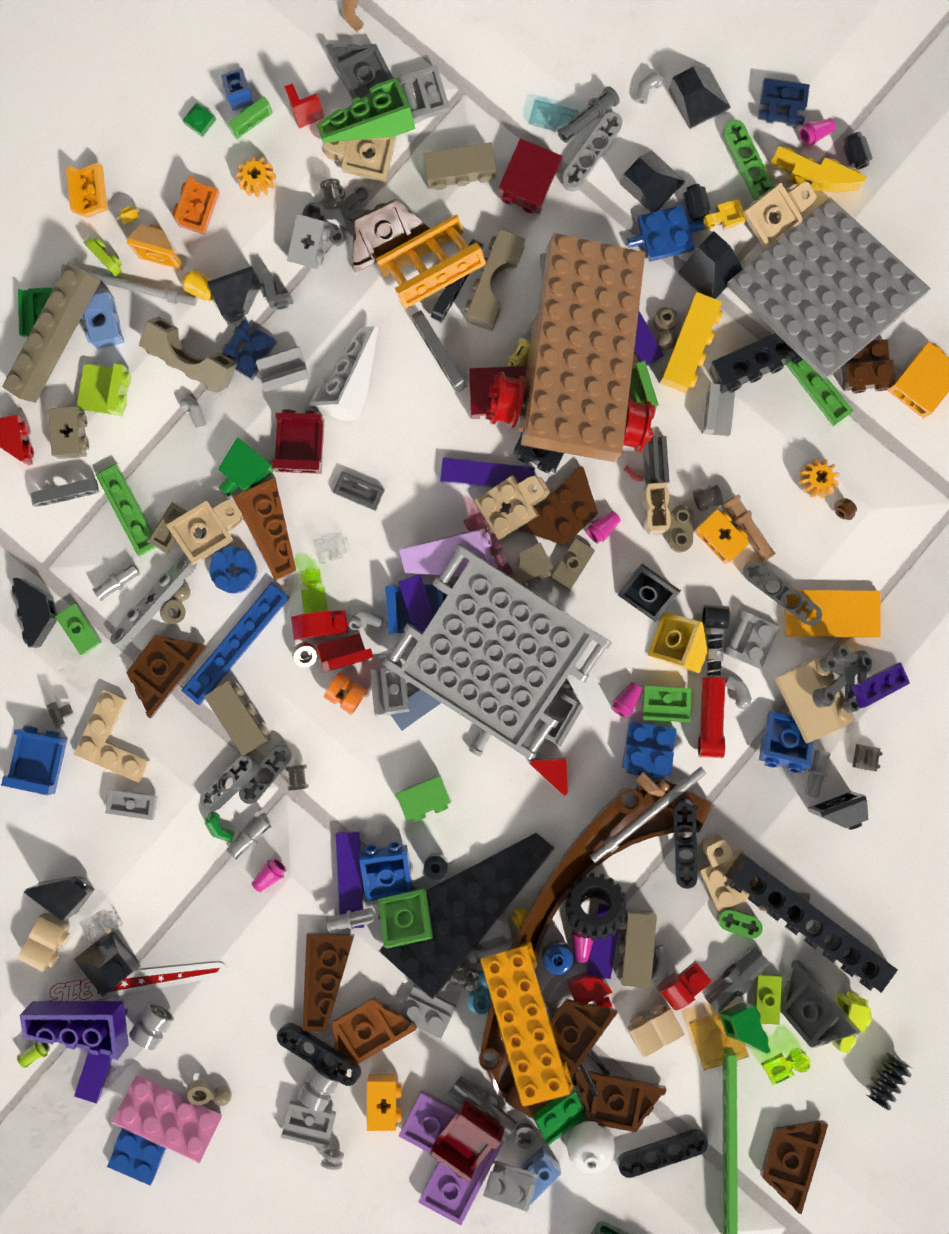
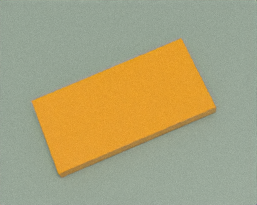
M797 590L816 604L822 611L820 622L813 626L804 624L785 610V637L881 638L880 591ZM789 594L785 598V603L789 607H795L799 603V598L795 594ZM805 601L795 611L798 615H800L801 610L806 613L807 617L805 619L807 621L811 619L817 620L818 618L815 615L817 612L815 609L808 611L804 608L808 605Z

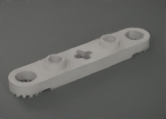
M185 554L182 555L166 573L159 577L158 582L136 607L127 613L126 618L113 631L110 638L111 643L120 649L127 646V643L131 642L129 640H132L135 634L138 635L181 587L184 579L191 575L190 572H194L193 569H196L195 566L197 564L192 565Z

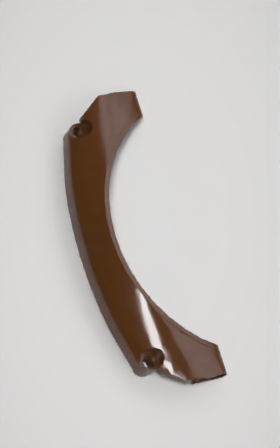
M664 780L670 786V790L677 786V784L675 783L672 784L671 782ZM637 786L635 790L629 787L620 789L582 830L556 864L529 908L510 950L518 948L521 944L531 942L537 960L546 931L554 915L567 897L568 889H572V883L575 880L579 882L581 876H586L609 857L631 845L653 837L674 833V804L677 800L688 798L695 804L696 833L700 832L714 805L686 790L618 845L619 848L612 853H607L595 863L589 855L602 846L605 839L609 836L613 837L662 798L647 793L641 786ZM626 793H633L634 801L630 805H624L622 802V798ZM682 806L683 820H687V812L689 810H687V806ZM684 827L679 830V833L692 831L689 828ZM491 1000L479 1049V1064L481 1068L488 1071L497 1095L505 1098V1102L533 1119L532 1115L553 1099L527 1106L522 1105ZM487 1052H492L496 1055V1058L492 1061H487L483 1058V1055Z

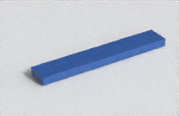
M271 582L181 691L196 704L201 705L205 701L204 696L215 689L290 597Z

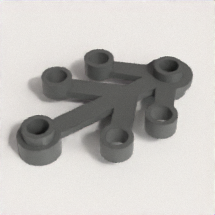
M334 185L331 188V192L322 201L306 205L303 215L311 217L313 212H317L319 215L315 219L328 222L327 220H337L353 237L354 224L350 220H354V218L371 211L351 210L358 201H365L367 199V188L363 185L356 186L354 192L336 209H328L334 201H341L345 198L344 188L341 185ZM336 190H341L342 194L336 196L334 195V192ZM363 190L365 194L358 196L357 192ZM380 203V204H378L375 208H377V207H379V206H381V205H383V204H385V203ZM329 223L328 228H330L332 244L335 246L342 245L345 240L342 231L335 230ZM335 235H340L341 239L339 241L333 240V237Z
M845 645L836 646L832 651L834 658L832 656L822 658L820 660V667L824 672L830 671L840 676L828 688L823 687L814 690L812 695L813 702L819 708L831 706L835 701V695L845 686L843 708L847 713L856 712L859 710V705L856 698H854L851 686L855 684L856 675L857 683L867 678V673L872 667V659L864 650L851 653ZM835 659L850 662V667L836 663Z

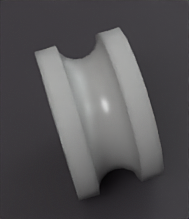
M522 1123L516 1127L514 1132L515 1143L522 1149L531 1148L536 1142V1133L533 1126L528 1123ZM523 1132L524 1134H526L527 1132H530V1139L527 1140L526 1138H524L523 1140H520V1133Z
M334 1149L323 1151L322 1167L330 1170L342 1168L343 1163L340 1160L344 1158L343 1152Z

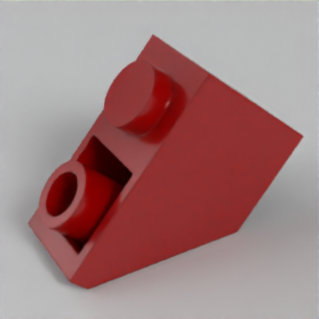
M18 415L0 418V448L20 462L33 465L34 449L29 444V423Z

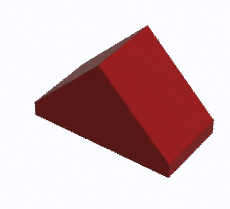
M566 758L534 759L529 761V764L562 795L566 796L568 793Z

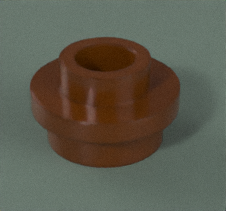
M843 498L834 504L835 513L839 518L852 520L855 517L857 506L852 500Z

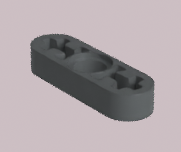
M88 479L35 491L30 494L33 507H41L99 493V487L96 479Z
M283 745L274 747L260 763L258 772L253 778H255L258 784L263 785L264 788L257 787L254 791L256 797L247 798V791L245 789H250L256 784L252 781V778L239 790V797L244 803L252 804L257 802L291 762L292 752L288 747ZM276 751H285L284 757L286 761L281 760L275 765L279 767L278 771L273 765L267 763L268 760L271 763L276 760ZM262 768L271 770L272 778L269 781L261 780L259 772Z
M247 755L239 757L201 793L200 804L202 807L211 811L219 810L257 774L258 762ZM232 777L233 785L226 789L225 783Z

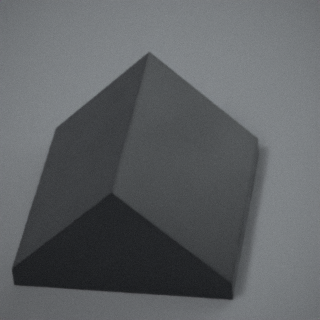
M641 563L623 586L618 596L656 622L681 590Z

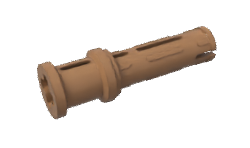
M738 494L721 506L723 509H727L733 518V524L739 526L747 534L748 540L764 562L776 553L752 520V512L750 510L747 511L740 500L741 496Z

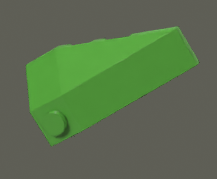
M398 77L376 84L369 89L370 93L363 98L356 97L353 99V104L344 110L338 109L316 123L322 142L395 137L416 129L410 106Z

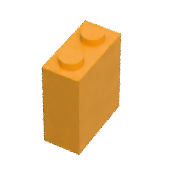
M927 342L918 350L896 378V383L890 386V389L887 391L920 417L926 418L934 412L949 393V357L943 353L938 345Z

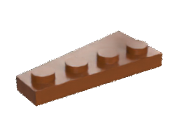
M276 477L234 496L233 499L241 511L242 517L274 580L277 581L296 572Z

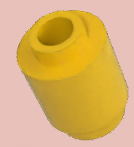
M196 270L187 272L182 280L184 291L203 301H213L214 297L207 283L213 279Z

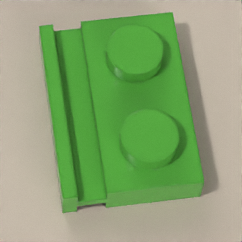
M644 685L642 720L690 723L692 688Z

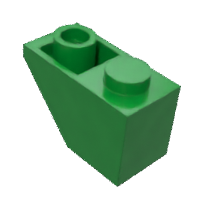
M741 1002L719 1013L727 1037L754 1050L766 1054L771 1052L768 1046V1036L762 1028L761 1016L755 1005Z

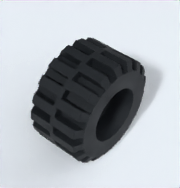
M591 873L589 878L583 875L580 877L579 882L575 880L572 883V889L569 888L567 891L565 904L567 922L569 926H573V931L576 934L581 932V937L584 939L587 936H591V941H596L597 937L605 940L608 934L612 937L616 933V929L619 930L625 917L626 896L624 892H621V886L619 884L614 885V879L611 877L608 880L605 879L604 874L595 877V873ZM589 898H600L608 904L610 910L603 916L594 917L584 912L581 904Z

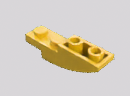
M781 146L777 148L770 164L790 173L787 182L792 184L809 182L813 190L822 192L859 190L867 178L859 170L849 169L835 159L825 157L819 165L812 158L802 157L792 149Z

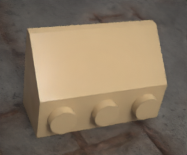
M824 655L803 662L775 678L805 743L835 732L855 720L853 713H847L843 708L845 697L841 690L835 695V701L831 706L819 708L813 702L812 695L814 690L823 687L828 688L836 680L833 672H824L820 667V660L825 658Z

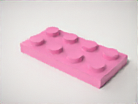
M136 1075L112 1123L200 1164L222 1115L202 1105H194L187 1098Z

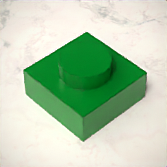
M195 103L182 121L187 127L203 137L216 121V118L201 105Z

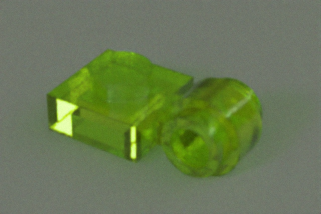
M315 567L305 568V571H301L302 584L307 585L309 589L301 590L303 612L328 611L325 587L317 588L318 583H322L320 569Z
M794 1048L790 1051L787 1058L780 1053L762 1062L761 1065L774 1086L794 1076L793 1068L801 1073L808 1071L811 1060L804 1050Z

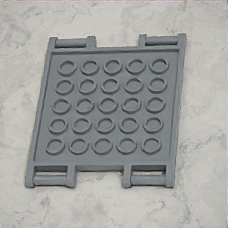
M458 543L454 549L456 552L441 576L433 582L436 588L448 596L424 633L409 623L406 624L403 629L405 632L389 657H385L382 664L526 758L534 760L537 755L536 751L552 727L555 728L559 723V720L553 715L546 713L545 709L569 674L586 683L589 678V672L604 650L609 649L612 642ZM465 557L470 561L452 588L447 583ZM413 637L418 642L403 666L397 663V660ZM592 640L595 641L597 645L581 669L576 668V663ZM539 719L544 721V724L528 747L523 745V742Z

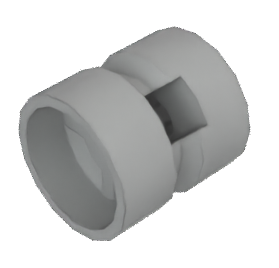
M148 1003L141 1013V1020L135 1023L129 1033V1037L139 1046L148 1050H155L163 1038L162 1032L168 1030L174 1020V1016L164 1007Z
M313 1066L307 1076L308 1082L303 1083L297 1098L306 1107L314 1111L323 1112L331 1098L329 1094L334 1093L339 1082Z

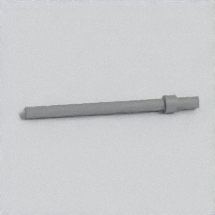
M64 264L61 267V273L63 272L66 266ZM85 270L101 280L100 283L163 298L167 302L174 304L180 302L195 306L197 303V297L182 294L176 289L169 288L166 290Z
M700 766L617 834L603 841L604 844L589 855L590 858L596 863L607 853L614 852L619 848L618 845L704 777L707 774L706 771Z

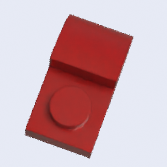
M345 610L319 611L291 617L294 640L348 633Z
M694 961L678 976L673 972L656 988L674 1010H680L695 1001L694 997L707 987L712 980L698 963Z
M585 972L566 979L574 1000L585 1003L595 1000L596 1005L613 1008L609 996L604 998V996L612 993L609 984L604 978Z

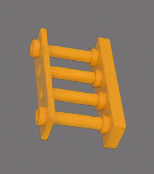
M457 214L376 258L383 277L392 274L399 286L395 287V291L404 309L486 265L479 244L476 242L468 247L460 236L464 232ZM452 240L460 252L448 258L440 246ZM432 251L440 263L427 269L420 257ZM412 262L419 275L407 281L400 269Z

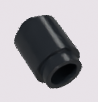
M856 132L844 138L843 149L850 168L860 170L867 167L873 157L866 137L862 136L861 132Z
M700 184L690 185L686 188L687 191L683 193L687 214L691 217L692 221L705 219L704 217L709 215V210L711 209L705 186H700Z
M440 853L430 854L424 863L426 876L432 880H439L446 875L448 869L446 857ZM433 864H438L440 866V870L434 871L431 869V866Z

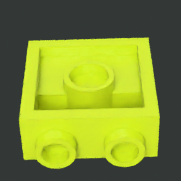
M847 990L846 994L838 991L835 1002L860 1031L865 1033L866 1027L870 1025L872 1020L871 1008L868 1007L869 1001L861 998L862 995ZM856 1035L832 1042V1044L839 1051L849 1054L850 1048L855 1044Z

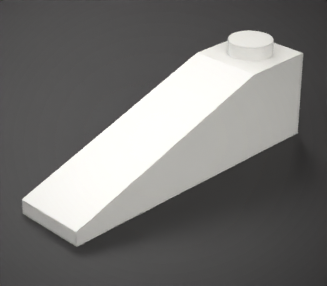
M376 326L359 328L344 349L346 354L338 364L334 363L331 367V370L334 372L326 382L322 380L317 387L309 407L341 421L358 419L367 398L378 333Z

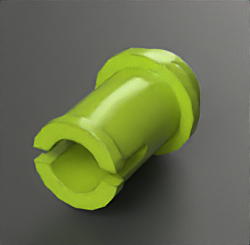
M34 1041L31 1047L17 1055V1062L22 1068H27L40 1057L44 1058L50 1051L49 1044Z

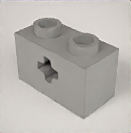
M297 214L287 261L318 269L319 265L323 264L325 251H322L324 241L327 242L330 236L329 222ZM306 239L314 241V245L309 246L306 243Z

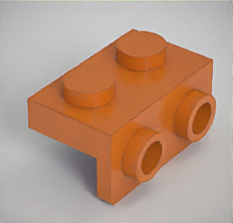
M188 176L187 181L183 182L181 187L179 204L176 203L173 209V217L178 226L205 235L220 194L219 190L196 182L194 177Z

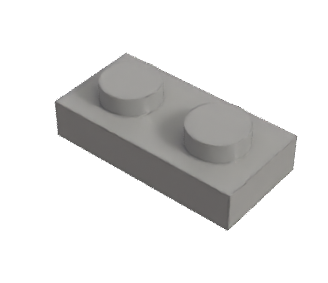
M110 789L105 813L153 820L158 796Z

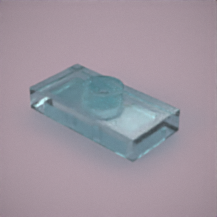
M535 99L529 125L558 131L578 115L579 110Z

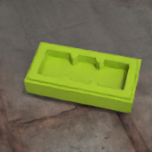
M759 974L756 977L755 1007L760 1013L761 1024L780 1025L781 975Z

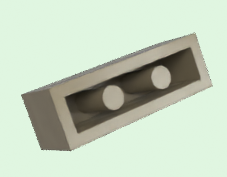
M492 142L423 153L428 189L441 190L450 185L466 186L470 182L475 181L486 183L496 178V164Z
M227 681L204 696V698L241 755L245 756L269 741L268 734L270 732L263 722L259 723L255 717L257 712L250 702L246 703L242 697L244 692L237 682Z
M626 909L624 921H622L620 928L624 930L623 939H619L618 954H622L621 963H617L616 978H619L622 986L651 988L657 915L654 911Z

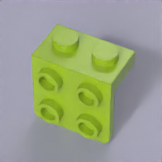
M114 363L113 368L86 364L83 367L77 407L83 411L123 417L127 406V391L131 383V371L124 365Z

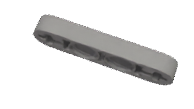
M609 112L604 115L566 168L562 177V185L566 190L577 191L583 185L618 136L623 121L618 113ZM615 121L616 125L612 126L607 134L605 131L607 130L608 122ZM595 138H602L605 145L597 148L593 145L592 141ZM582 156H588L591 158L592 164L583 166L580 164L579 159ZM577 169L579 173L577 175L576 181L569 183V177L572 178L576 173Z

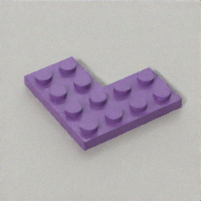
M421 1090L398 1137L430 1153L434 1139L457 1109ZM501 1141L496 1150L492 1148L475 1169L473 1178L470 1181L458 1176L450 1168L438 1162L418 1203L462 1225L504 1141Z

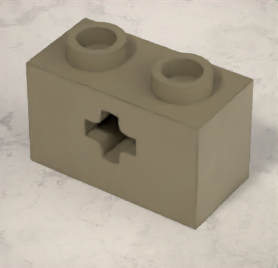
M76 406L48 409L51 455L58 459L87 457L86 450H89V440L85 436V427H87L88 421L84 411Z

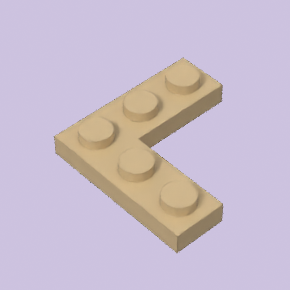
M102 690L74 755L139 783L150 760L108 742L127 699L108 690Z

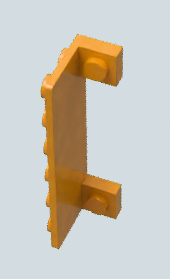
M531 942L521 944L515 949L483 957L481 959L482 967L522 1105L527 1106L569 1095L573 1089V1084L566 1062L562 1063L534 970L538 965Z

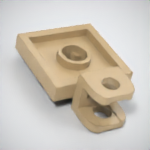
M396 136L324 143L325 156L332 161L342 163L341 172L386 183ZM372 149V153L375 155L371 158H365V155L362 153Z
M809 182L791 185L786 190L782 183H778L743 210L742 214L766 251L793 227L804 221L799 212H803L816 200V194ZM770 212L777 213V216L775 217V223L773 221L770 222L769 220Z
M512 475L476 499L475 503L497 539L502 540L538 516L533 505L545 499L549 495L550 490L542 477L532 476L519 483L517 478ZM535 485L537 486V491H536V492H534V486H535ZM504 502L506 504L510 503L512 506L509 508V514L501 511Z
M206 500L166 526L191 564L195 565L233 541L228 532L240 525L242 513L233 500L224 501L213 509ZM198 527L200 530L205 529L207 531L202 539L193 536L196 534L195 529Z
M718 834L703 840L701 847L708 864L698 869L716 910L721 912L747 900L749 894L744 890L739 893L728 884L724 885V882L727 881V877L724 875L740 853L745 855L744 851L740 848L732 852L728 843ZM755 878L750 881V888L757 884Z

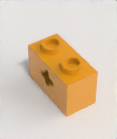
M717 509L693 532L724 564H728L750 542L747 540V534L742 529H736L730 523L732 520L729 515ZM725 531L727 535L721 540L719 536L721 532Z
M369 1074L367 1079V1131H396L397 1122L402 1121V1107H397V1098L402 1096V1083H397V1074ZM382 1099H386L387 1106H383Z

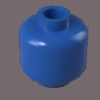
M555 940L545 945L542 950V962L548 972L554 975H561L570 970L573 964V955L566 943Z

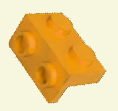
M94 163L81 169H76L72 166L66 167V181L71 212L88 218L107 211L103 166Z

